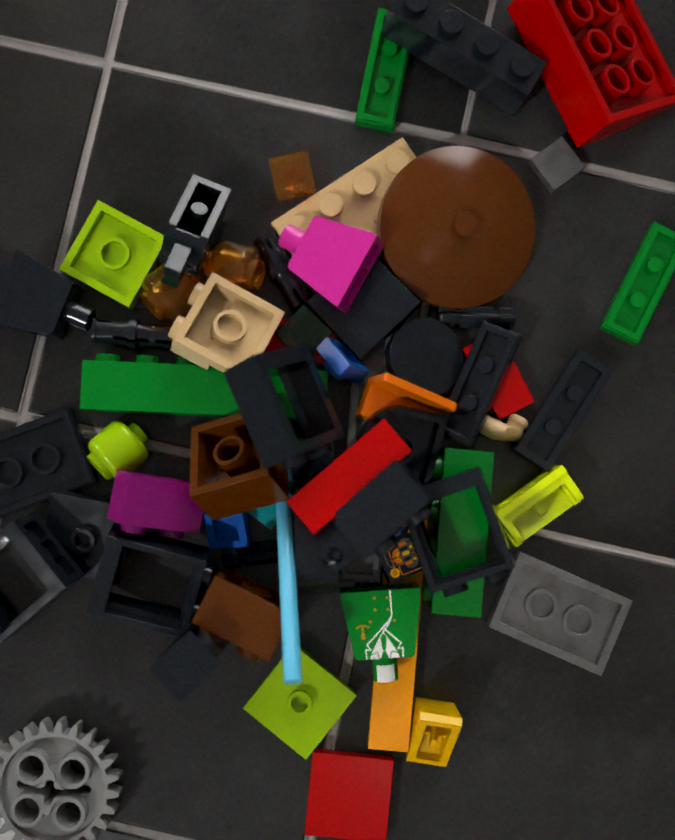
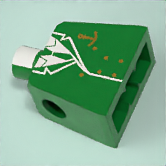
M417 582L340 587V600L355 660H372L373 680L375 682H393L398 680L397 658L415 655L421 595Z

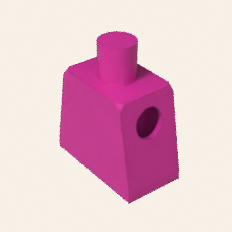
M315 216L312 219L306 232L288 224L283 229L278 242L280 247L293 253L287 268L346 314L384 247L379 237L372 232L319 216Z

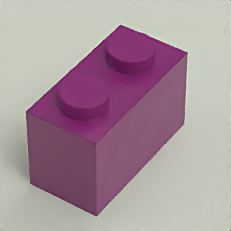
M116 469L107 519L121 524L120 531L145 535L146 528L159 529L158 535L183 539L184 532L200 533L204 511L189 497V480Z

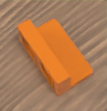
M382 373L367 379L355 416L367 420L376 411L394 405L445 414L455 412L457 403L394 375Z

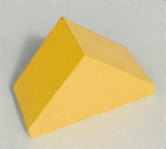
M415 697L410 729L409 752H407L406 761L442 767L447 766L462 728V717L455 703Z

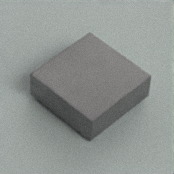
M562 136L532 157L528 162V165L550 194L554 193L586 168Z

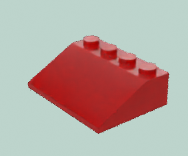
M514 0L507 7L515 28L520 34L527 50L547 62L540 75L577 148L604 140L675 106V78L635 0Z

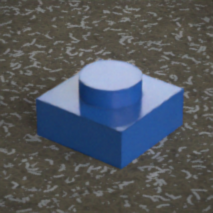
M326 337L316 348L326 360L323 364L325 369L338 380L344 378L360 383L370 373L368 368L345 343Z
M247 511L214 521L203 512L210 549L249 547L252 535Z

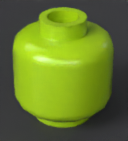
M113 421L89 441L88 448L91 453L86 457L105 479L109 480L112 477L115 478L116 469L134 472L148 459L149 454L144 444L149 439L134 422L127 426L121 421Z

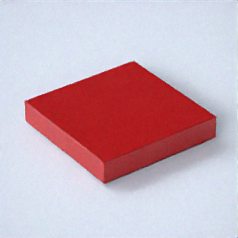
M315 748L312 754L304 835L347 840H386L394 765L393 756Z

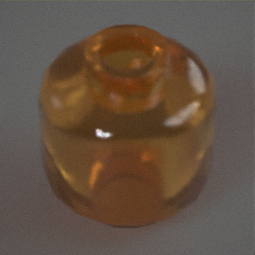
M223 241L217 244L213 251L208 253L203 264V271L207 275V280L213 272L242 289L253 293V291L259 290L263 284L266 265L264 260H261L257 249Z
M163 263L142 281L143 293L140 297L147 309L158 319L162 320L165 317L169 320H176L178 315L182 316L191 309L192 306L187 302L196 284L201 282V278L199 275L197 277L185 272L178 288L161 283L165 266Z

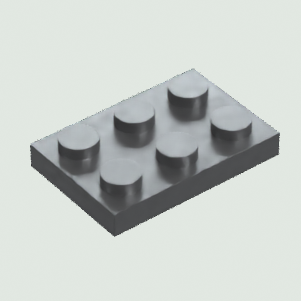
M517 550L514 556L515 567L509 568L510 576L505 578L486 625L602 676L633 600Z

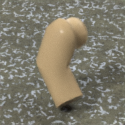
M513 413L508 416L505 424L488 415L481 434L492 440L518 442L528 427V420Z

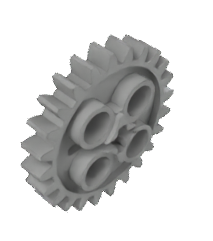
M62 716L57 721L55 727L50 717H46L40 722L39 728L32 721L23 728V733L16 731L9 737L10 744L5 743L0 747V818H3L5 821L0 828V834L12 829L15 832L12 840H96L101 833L100 829L106 830L112 821L109 814H115L120 805L113 798L119 797L123 791V786L113 783L120 778L123 769L111 768L110 766L116 760L118 754L111 753L106 755L103 751L110 740L107 738L99 743L94 741L98 729L94 727L87 734L83 733V720L81 719L72 728H68L66 716ZM30 756L38 757L43 763L44 770L35 769L30 762ZM70 760L81 762L85 768V774H79L72 770ZM19 781L29 786H22ZM81 786H89L91 791ZM26 798L37 802L39 811L31 810L26 804ZM66 802L75 803L79 807L81 814L75 815L69 812Z

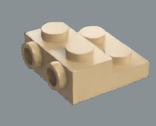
M212 272L205 285L198 282L194 287L187 302L192 307L186 318L178 315L168 333V337L173 339L170 351L205 370H208L209 366L224 373L227 369L252 355L264 353L285 312Z

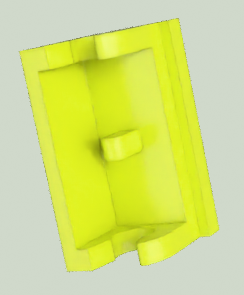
M553 465L549 472H542L495 507L505 534L514 547H518L545 525L573 505L575 506L581 502L584 497L568 475L564 466Z

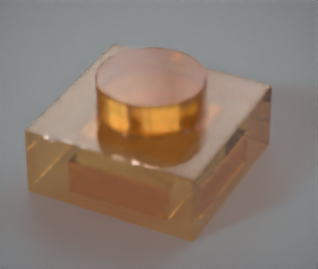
M308 151L269 158L277 202L316 194Z

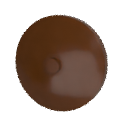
M445 146L416 157L391 181L384 193L378 211L377 236L384 245L381 251L384 264L417 300L434 307L451 309L471 308L498 298L508 291L524 272L530 260L535 241V215L525 186L515 172L503 161L486 151L473 147Z

